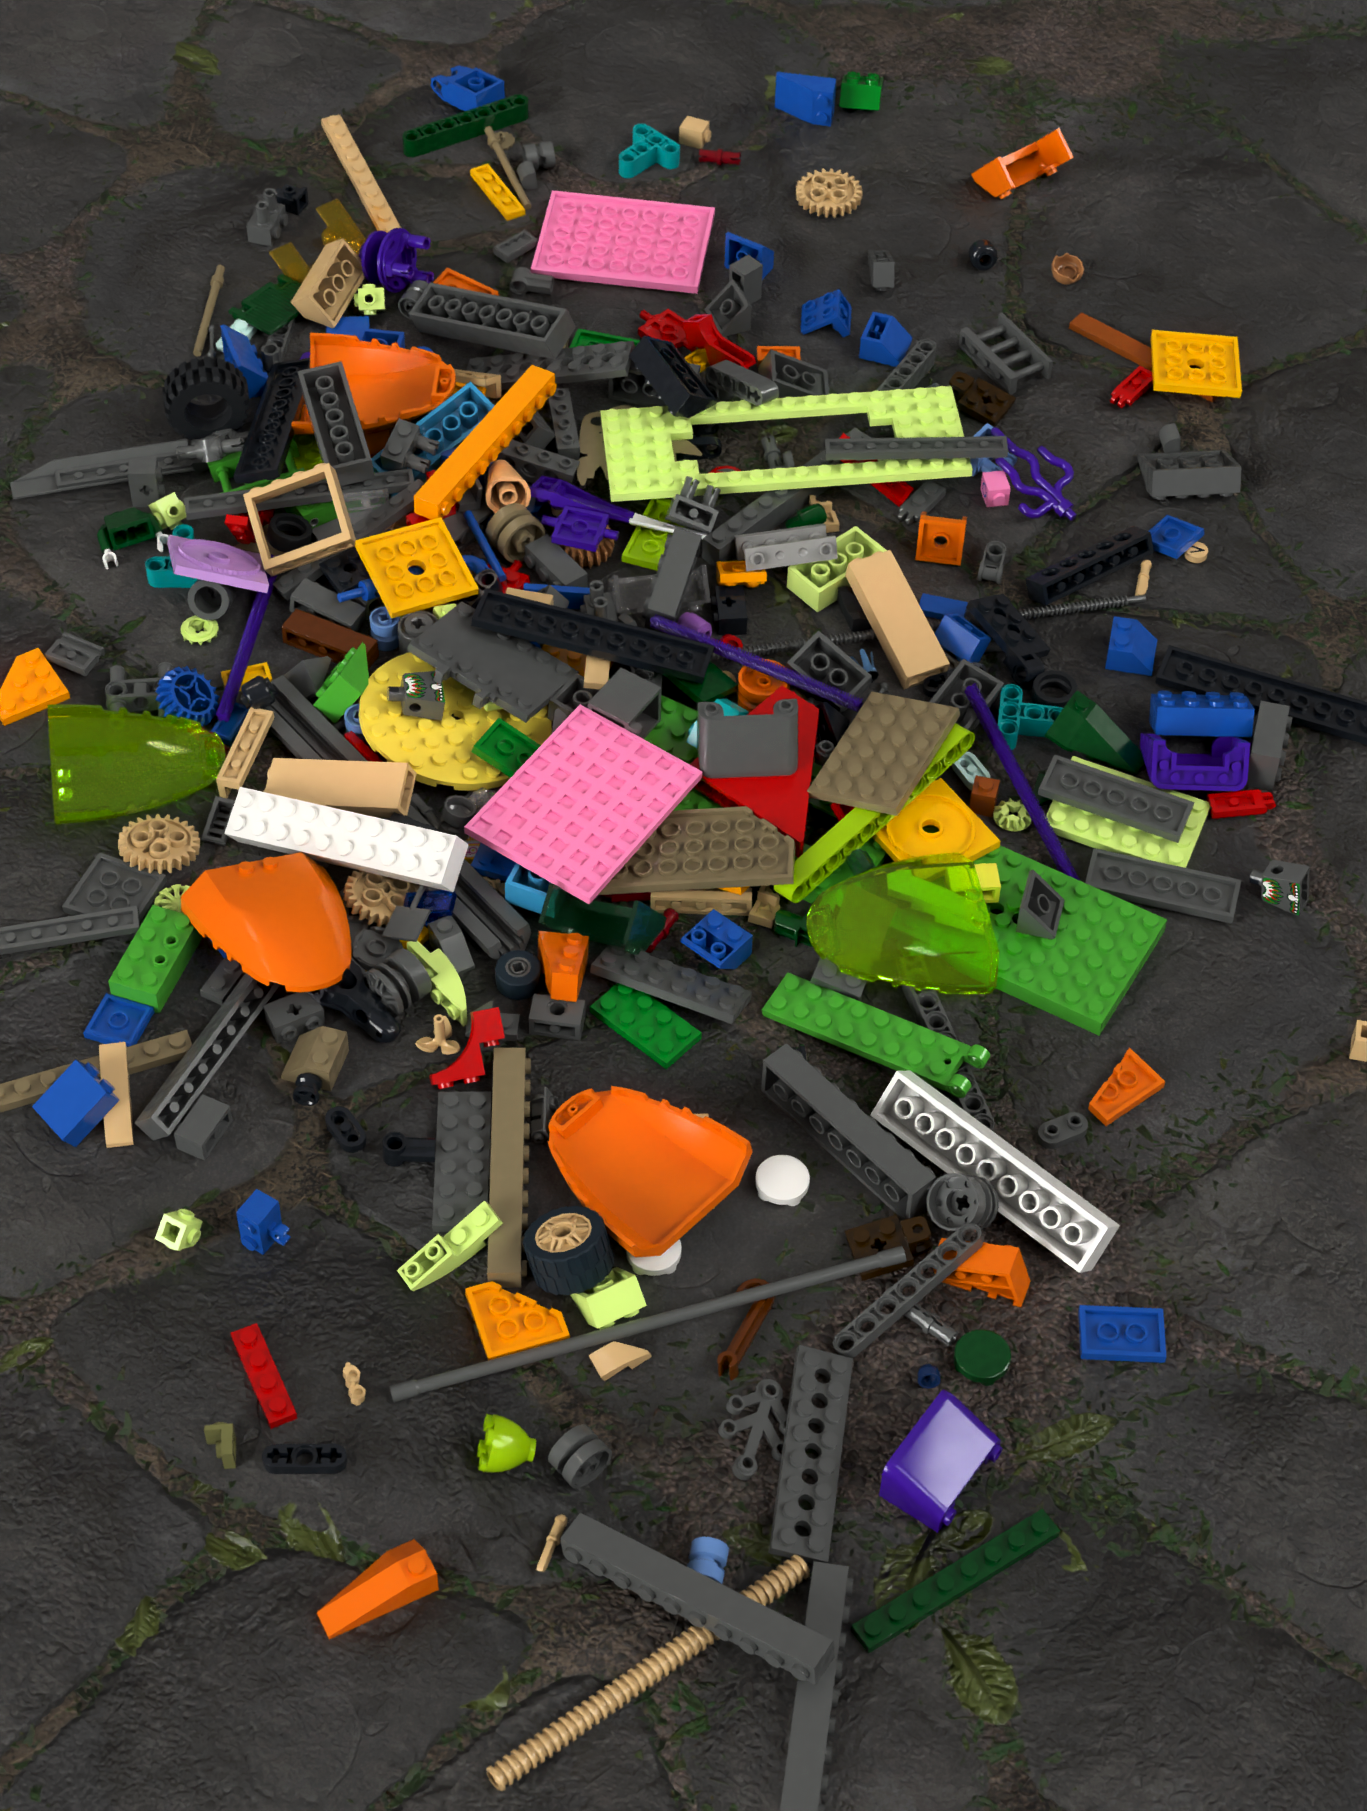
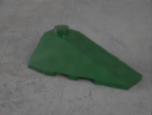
M1078 690L1044 735L1066 751H1078L1086 754L1085 758L1102 760L1109 767L1136 776L1144 764L1142 753L1138 747L1095 702Z

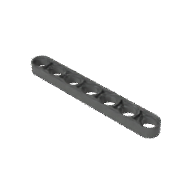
M974 1223L961 1226L834 1337L833 1347L836 1353L849 1358L856 1357L983 1245L984 1236L980 1227ZM968 1233L978 1234L973 1242H966L963 1239ZM954 1250L958 1252L957 1256L951 1260L943 1258L947 1251ZM928 1268L937 1270L933 1277L925 1278L922 1276L923 1272ZM907 1286L916 1287V1291L910 1296H904L902 1291ZM887 1304H894L896 1306L895 1310L889 1314L881 1312L882 1308ZM866 1322L875 1323L874 1328L869 1332L860 1330L861 1326ZM845 1340L854 1341L853 1346L849 1350L840 1349L841 1343Z

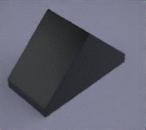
M823 702L816 705L819 709L817 741L819 744L823 740H828L836 747L848 729L850 720L829 703Z

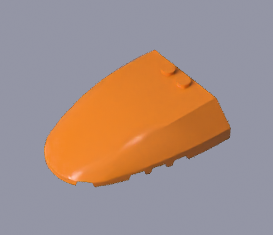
M310 333V368L342 361L364 434L391 429L395 427L399 418L408 422L437 408L451 397L456 386L454 368L451 364L447 365L438 354L413 346L411 350L400 348L396 342H393L391 346L380 344L378 339L374 338L371 342L359 341L358 337L353 335ZM305 403L300 421H292L291 424L295 435H314Z
M303 852L278 857H266L262 860L245 861L236 865L205 870L181 896V910L188 916L191 924L203 938L209 937L216 950L222 949L225 951L230 962L236 960L241 964L243 972L266 986L274 982L285 985L288 992L316 991L335 985L342 980L344 971L350 969L351 936L342 898L327 870Z
M611 1086L610 1091L595 1092L590 1088L572 1096L556 1110L548 1125L549 1141L547 1142L550 1152L570 1189L583 1207L595 1210L602 1217L607 1233L634 1257L661 1256L739 1186L753 1152L750 1141L707 1116L701 1118L692 1114L691 1110L687 1107L679 1109L671 1106L668 1100L662 1099L660 1102L650 1099L646 1093Z

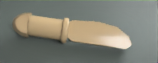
M1144 560L1141 563L1135 596L1145 595L1150 578L1149 572L1152 566L1149 560Z
M563 1514L556 1516L554 1519L555 1522L551 1532L546 1537L547 1543L538 1562L537 1571L545 1572L556 1545L560 1544V1538L568 1521L567 1517Z

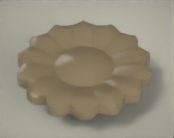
M502 131L494 132L495 135L499 136L503 150L513 147L515 137L512 134Z

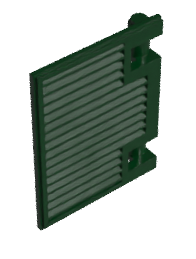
M281 273L277 276L278 282L276 284L268 282L242 300L241 308L232 307L228 312L232 314L235 320L238 318L244 320L255 328L271 335L300 315V312L292 305L291 301L300 288L301 283Z

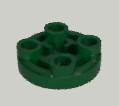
M984 1329L972 1330L964 1334L955 1346L954 1367L956 1371L969 1380L981 1383L984 1386H991L996 1380L1003 1377L1009 1369L1011 1361L1010 1347L1003 1337L993 1331Z

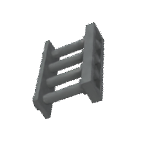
M1000 313L998 316L997 327L978 335L974 334L968 327L960 330L959 347L1008 394L1016 393L1019 379L1037 371L1046 379L1051 378L1053 367L1051 358L1003 313ZM1000 334L1006 339L991 347L983 343V341ZM1011 347L1018 351V353L1004 359L996 355V353ZM1024 359H1027L1032 364L1015 372L1008 367Z

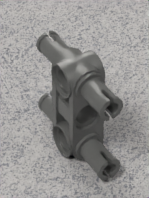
M233 429L215 431L201 439H192L191 445L176 448V454L185 453L177 456L179 461L194 458L203 462L221 460L233 452H242L249 431L238 433Z
M169 662L160 663L158 665V678L125 680V668L123 666H112L110 668V682L105 686L106 707L110 711V726L113 728L123 727L125 725L124 712L158 710V722L163 725H169L171 718L163 717L164 710L158 709L161 703L155 700L158 695L155 690L159 686V680L168 671L173 670V665Z

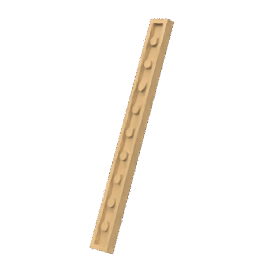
M341 115L322 118L321 125L376 229L388 233L394 228H401Z

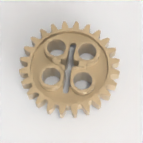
M822 168L820 173L814 170V174L808 172L807 177H801V181H798L796 186V200L799 201V206L803 205V210L810 209L809 214L817 212L818 217L824 214L825 218L831 214L836 218V214H840L843 217L844 212L851 214V209L856 210L857 205H860L862 186L859 185V180L855 181V176L848 177V172L841 174V170L833 172L832 168L829 172H826Z
M159 814L155 818L146 815V820L137 817V823L129 821V827L123 826V832H119V855L123 856L124 862L130 861V867L139 865V871L148 868V873H152L155 869L159 874H162L163 870L166 869L169 873H172V868L175 867L178 870H182V864L190 866V861H195L196 855H199V832L194 831V826H188L187 820L180 823L179 817L173 820L170 819L168 814L165 818H161Z
M360 870L359 872L353 871L352 876H348L347 883H345L343 900L347 901L346 907L352 908L351 914H360L359 920L366 918L368 919V925L376 922L378 927H381L382 924L387 926L396 906L410 907L420 885ZM423 893L417 908L424 909L426 893Z

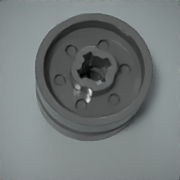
M581 1424L570 1429L555 1443L549 1453L548 1461L574 1489H578L588 1485L603 1472L611 1460L612 1451L602 1440L598 1439V1436L588 1425Z

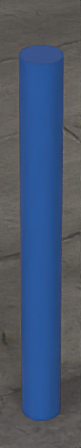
M470 510L464 512L463 516L492 570L497 573L500 582L505 581L507 576L473 513Z

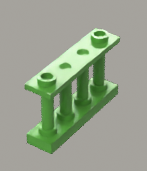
M294 436L285 460L289 472L281 474L276 479H286L292 477L298 471H305L304 467L297 469L294 457H300ZM242 452L231 453L221 460L207 462L214 483L221 481L222 493L270 485L274 480L264 479L250 484L245 483L244 486L232 489L229 478L234 477Z

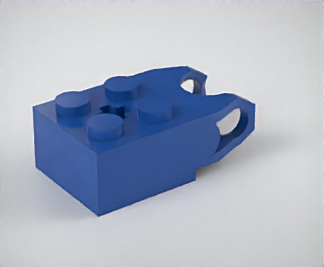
M457 65L450 68L451 76L437 75L431 78V88L441 100L463 111L505 98L504 81L479 68L471 69ZM436 81L442 86L441 90L438 88Z

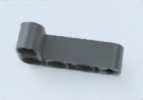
M729 360L718 362L707 367L705 370L706 387L718 402L727 401L737 396L760 406L779 396L778 386L773 380Z

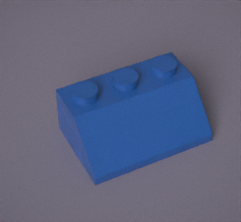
M220 325L225 362H230L243 373V377L246 378L249 398L262 396L268 375L267 372H263V364L261 358H257L255 345H251L248 337L226 325Z

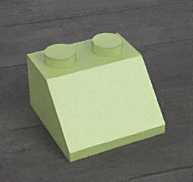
M618 1267L613 1268L609 1275L601 1283L595 1285V1287L570 1295L587 1323L597 1329L611 1327L615 1324L614 1321L619 1318L635 1316L639 1313V1309L647 1306L636 1275Z

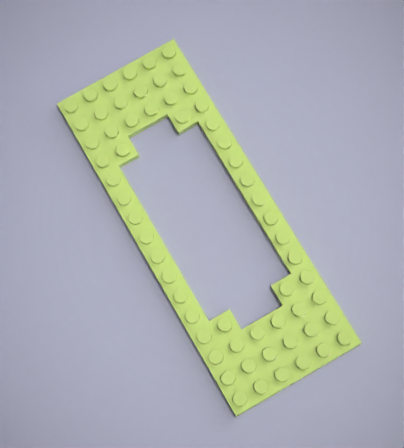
M952 386L776 398L760 406L746 400L720 401L690 418L673 416L668 411V406L633 407L630 409L600 411L611 502L673 498L676 494L680 495L686 476L693 478L690 485H692L694 479L700 481L694 496H702L705 494L707 485L714 486L712 493L715 488H719L721 490L719 494L968 477L972 476L973 470L970 458L877 459L876 462L868 461L862 463L824 464L820 466L699 474L697 460H674L672 440L693 439L692 425L867 413L870 426L892 425L895 438L964 437Z

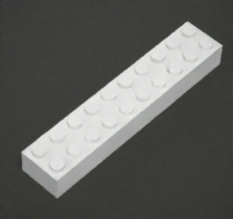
M243 787L239 788L224 833L240 843L287 854L303 852L313 860L449 892H454L469 845L456 835Z
M910 1070L896 1071L870 1116L947 1174H970L987 1179L994 1186L998 1195V1212L1079 1273L1092 1271L1120 1227L1119 1224Z

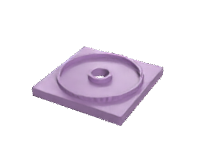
M169 535L167 545L174 574L267 593L269 582L259 553L241 550L221 542Z

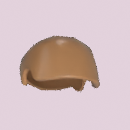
M1065 253L1060 257L1058 255L1054 257L1051 269L1053 277L1057 282L1069 285L1081 279L1084 267L1082 261L1077 256Z

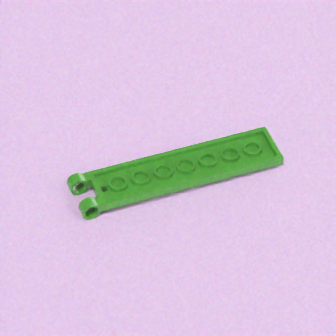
M788 972L762 1008L764 1017L893 1070H910L928 1084L947 1091L958 1098H964L972 1086L966 1077L956 1074L963 1061L981 1069L984 1068L990 1058L989 1051L980 1045H967L831 989L809 983L810 981Z

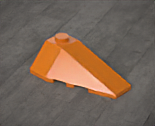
M415 1539L388 1550L317 1612L328 1639H332L439 1590L437 1572L426 1550Z

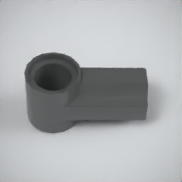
M518 267L514 270L509 287L512 293L516 295H524L527 292L551 295L554 277L534 274L525 267Z

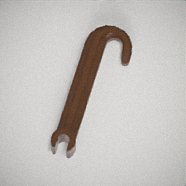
M756 1278L749 1279L743 1282L736 1292L765 1285L768 1282ZM775 1296L753 1303L728 1349L720 1353L717 1358L719 1376H722L727 1368H729L730 1380L738 1376V1365L770 1311Z

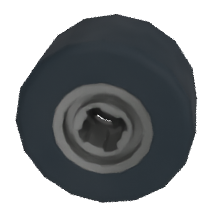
M523 950L509 951L502 955L495 967L497 989L503 996L514 1000L528 999L536 994L542 983V968L538 958L534 954Z

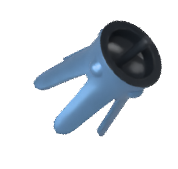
M860 649L863 662L862 668L872 675L871 683H873L879 676L874 667L873 652H870V663L865 650ZM850 656V658H852L856 663H858L854 657Z

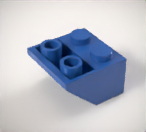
M872 312L861 336L859 358L897 367L908 352L912 336L894 316Z
M715 909L680 939L681 943L719 969H736L752 955L753 935Z

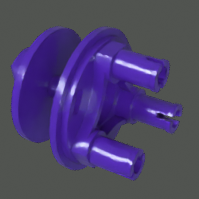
M394 228L388 233L380 230L372 232L365 243L362 244L358 255L361 259L364 277L369 283L381 284L385 290L393 293L402 291L408 284H412L416 280L432 283L434 280L433 272L421 271L415 268L417 261L416 248L429 249L430 238L410 234L403 228Z

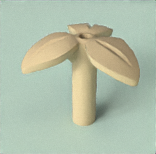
M437 1014L433 1018L435 1038L423 1037L415 1043L419 1049L425 1052H434L438 1046L441 1047L442 1054L446 1055L454 1054L461 1050L458 1042L446 1040L452 1035V1026L449 1019L441 1014Z

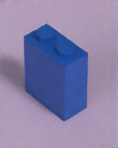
M75 1060L32 1106L63 1141L74 1147L78 1146L119 1101L113 1093L115 1088L104 1078L101 1080L97 1076L100 1073L98 1069L89 1062L83 1064L78 1060Z

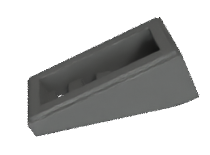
M215 796L201 837L202 842L226 846L229 836L224 833L235 800ZM221 810L227 811V812H230V814L228 815V814L220 813V811H221ZM217 818L227 819V822L218 821ZM214 825H217L225 828L224 830H221L213 827ZM210 833L220 834L222 837H212Z

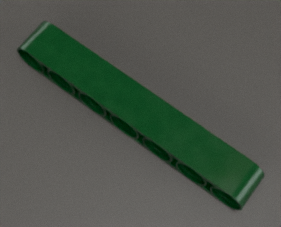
M522 94L513 95L407 130L403 133L404 155L414 158L486 134L484 130L487 126H491L493 131L523 122L529 117L528 97Z

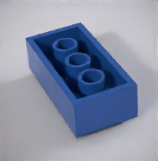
M1158 691V694H1151L1149 723L1155 735L1252 737L1255 709L1247 696L1239 692H1232L1230 695H1220L1217 692H1206L1205 695H1196L1192 691H1183L1182 694Z

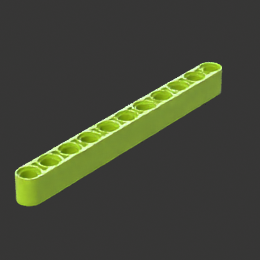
M955 723L902 810L972 747L975 740L973 732ZM855 807L795 861L794 884L774 885V890L793 903H799L892 820L895 815Z

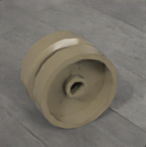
M519 503L508 504L498 510L490 519L486 528L487 540L507 561L512 563L514 560L524 561L525 545L545 535V528L542 523L532 516L524 505Z

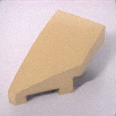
M809 495V505L819 503L825 509L827 514V520L824 522L826 533L838 532L840 524L835 511L832 510V502H820L816 500V496Z
M770 885L760 887L757 900L749 913L748 922L772 929L775 924V914L781 907L779 905L780 896L778 893H773Z
M613 1341L596 1350L589 1357L600 1377L606 1381L627 1366L634 1369L652 1357L648 1350Z

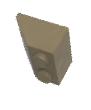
M320 1026L299 1035L283 1070L281 1079L296 1082L298 1075L310 1073L322 1080L321 1089L332 1091L349 1052L347 1032Z

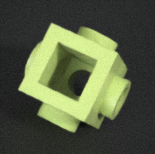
M363 284L362 288H358V294H354L355 307H359V311L364 312L365 316L377 315V311H385L384 287L375 288V284ZM368 297L373 298V301L371 303L366 302V299Z
M175 492L148 505L162 529L169 527L170 530H173L176 526L182 524V519L186 518L185 505L181 500H178Z
M186 1209L165 1213L155 1239L176 1251L192 1247L201 1236L200 1228L203 1221L194 1217L195 1214Z

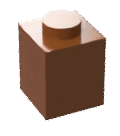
M976 775L969 806L975 814L993 817L1000 780Z

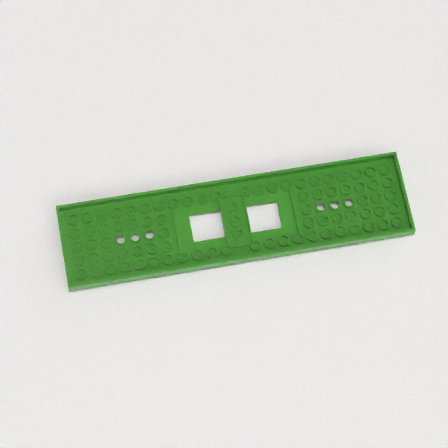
M661 695V721L644 740L690 764L698 757L697 748L686 741L689 736V728L697 720L698 711ZM816 763L813 764L811 784L823 766ZM693 788L673 811L723 807ZM809 798V806L837 818L830 807L833 802ZM926 825L923 827V830L927 833H936L939 831V829L933 825ZM870 838L803 900L832 912L835 904L841 906L850 886L880 898V893L888 881L875 876V874L888 857V854L873 838ZM804 843L803 853L811 846ZM1001 845L1000 848L967 864H997L1001 884L999 903L975 904L990 913L983 936L935 923V916L911 910L910 908H896L885 938H896L903 943V946L1098 1036H1100L1162 937L1167 923V919ZM1031 870H1034L1065 900L1054 939L1016 932L1017 924L1013 921L1018 919L1028 874ZM945 876L931 884L945 889ZM998 909L1001 910L1003 913L996 915L993 914L991 910Z

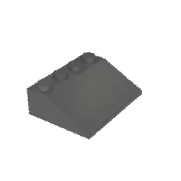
M1225 450L1138 454V462L1146 490L1154 499L1163 500L1167 499V496L1185 499L1189 498V495H1198V497L1206 498L1211 497V494L1233 496V493H1240L1242 466Z

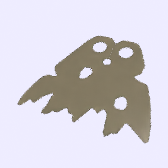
M620 405L611 409H630L633 407ZM600 411L585 415L581 423L579 437L580 453L587 455L578 460L580 464L577 468V476L581 486L585 485L587 478H594L595 471L599 466L602 467L608 480L603 433H599L602 432V425L596 426L591 424L592 418L601 417ZM687 439L672 440L675 461H677L676 453L702 456L697 447Z

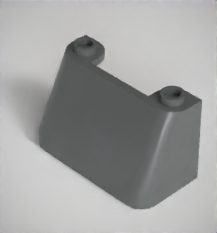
M797 699L777 701L773 707V714L724 716L723 708L718 703L698 702L697 751L699 770L703 772L702 775L707 778L787 776L795 773L798 768Z

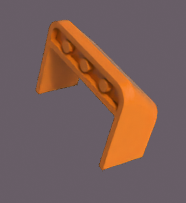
M1060 128L1016 152L1003 158L1001 156L997 157L971 175L974 182L995 198L999 196L1000 199H1003L1012 194L1011 190L1043 174L1048 177L1058 172L1057 167L1074 157Z

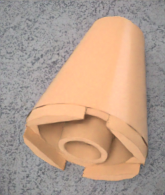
M496 460L492 462L488 470L485 493L487 506L494 513L502 507L513 503H519L527 507L531 499V491L527 482L507 461Z

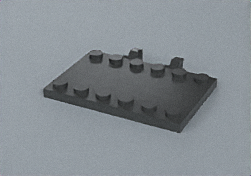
M464 602L459 603L409 643L408 652L436 668L433 678L434 682L441 685L443 680L451 677L476 692L472 703L475 707L481 709L491 701L525 723L549 703V700L576 673H579V671L526 639L471 626L472 617L476 609Z

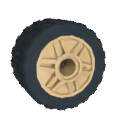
M579 1206L560 1207L537 1218L525 1232L523 1245L534 1280L540 1288L548 1293L572 1295L584 1292L601 1283L612 1270L614 1253L604 1221L595 1210Z

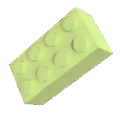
M857 526L836 538L838 559L797 564L788 567L787 588L817 613L837 601L838 587H851L845 576L848 563L856 558L863 559L878 551H887Z

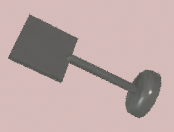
M420 885L410 907H395L382 934L383 938L417 942L431 912L429 909L417 908L427 886Z

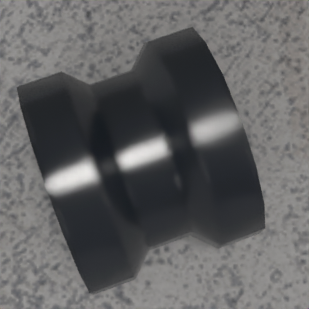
M310 1073L298 1075L295 1082L297 1088L293 1091V1099L295 1102L305 1106L317 1104L320 1097L318 1091L322 1088V1080Z

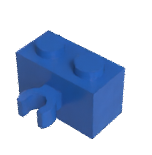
M958 613L945 614L935 632V636L942 649L951 651L956 655L958 661L965 659L970 663L980 661L992 639Z
M258 1189L251 1194L236 1212L241 1242L250 1251L256 1250L264 1255L275 1241L284 1246L291 1238L287 1234L289 1228L282 1224L279 1201Z

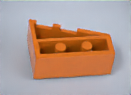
M538 931L537 957L541 962L542 973L545 974V982L551 999L577 1002L588 964L589 936H583L579 933L565 934Z
M941 1238L939 1245L943 1243L947 1238ZM984 1242L979 1250L942 1282L971 1291L972 1287L989 1292L988 1297L995 1300L997 1295L1014 1300L1013 1305L1021 1308L1030 1284V1278L1019 1247ZM954 1250L947 1251L943 1258L951 1260L957 1256L958 1252Z

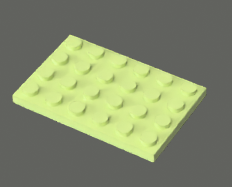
M1072 756L1071 760L1184 798L1194 802V806L1179 843L1053 800L1046 818H1048L1049 826H1052L1051 828H1053L1056 835L1096 849L1184 868L1187 867L1210 810L1209 802L1175 790L1159 789L1149 781Z

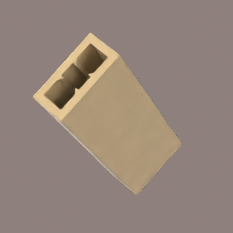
M878 551L863 559L856 558L848 563L845 576L903 689L922 684L927 677L948 671L950 663L892 551Z
M273 758L271 767H269L267 772L268 780L263 792L372 817L390 818L394 812L407 816L417 773L408 763Z

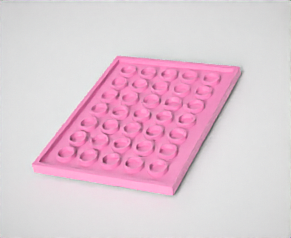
M552 190L531 266V273L553 276L561 280L698 294L715 216V208Z

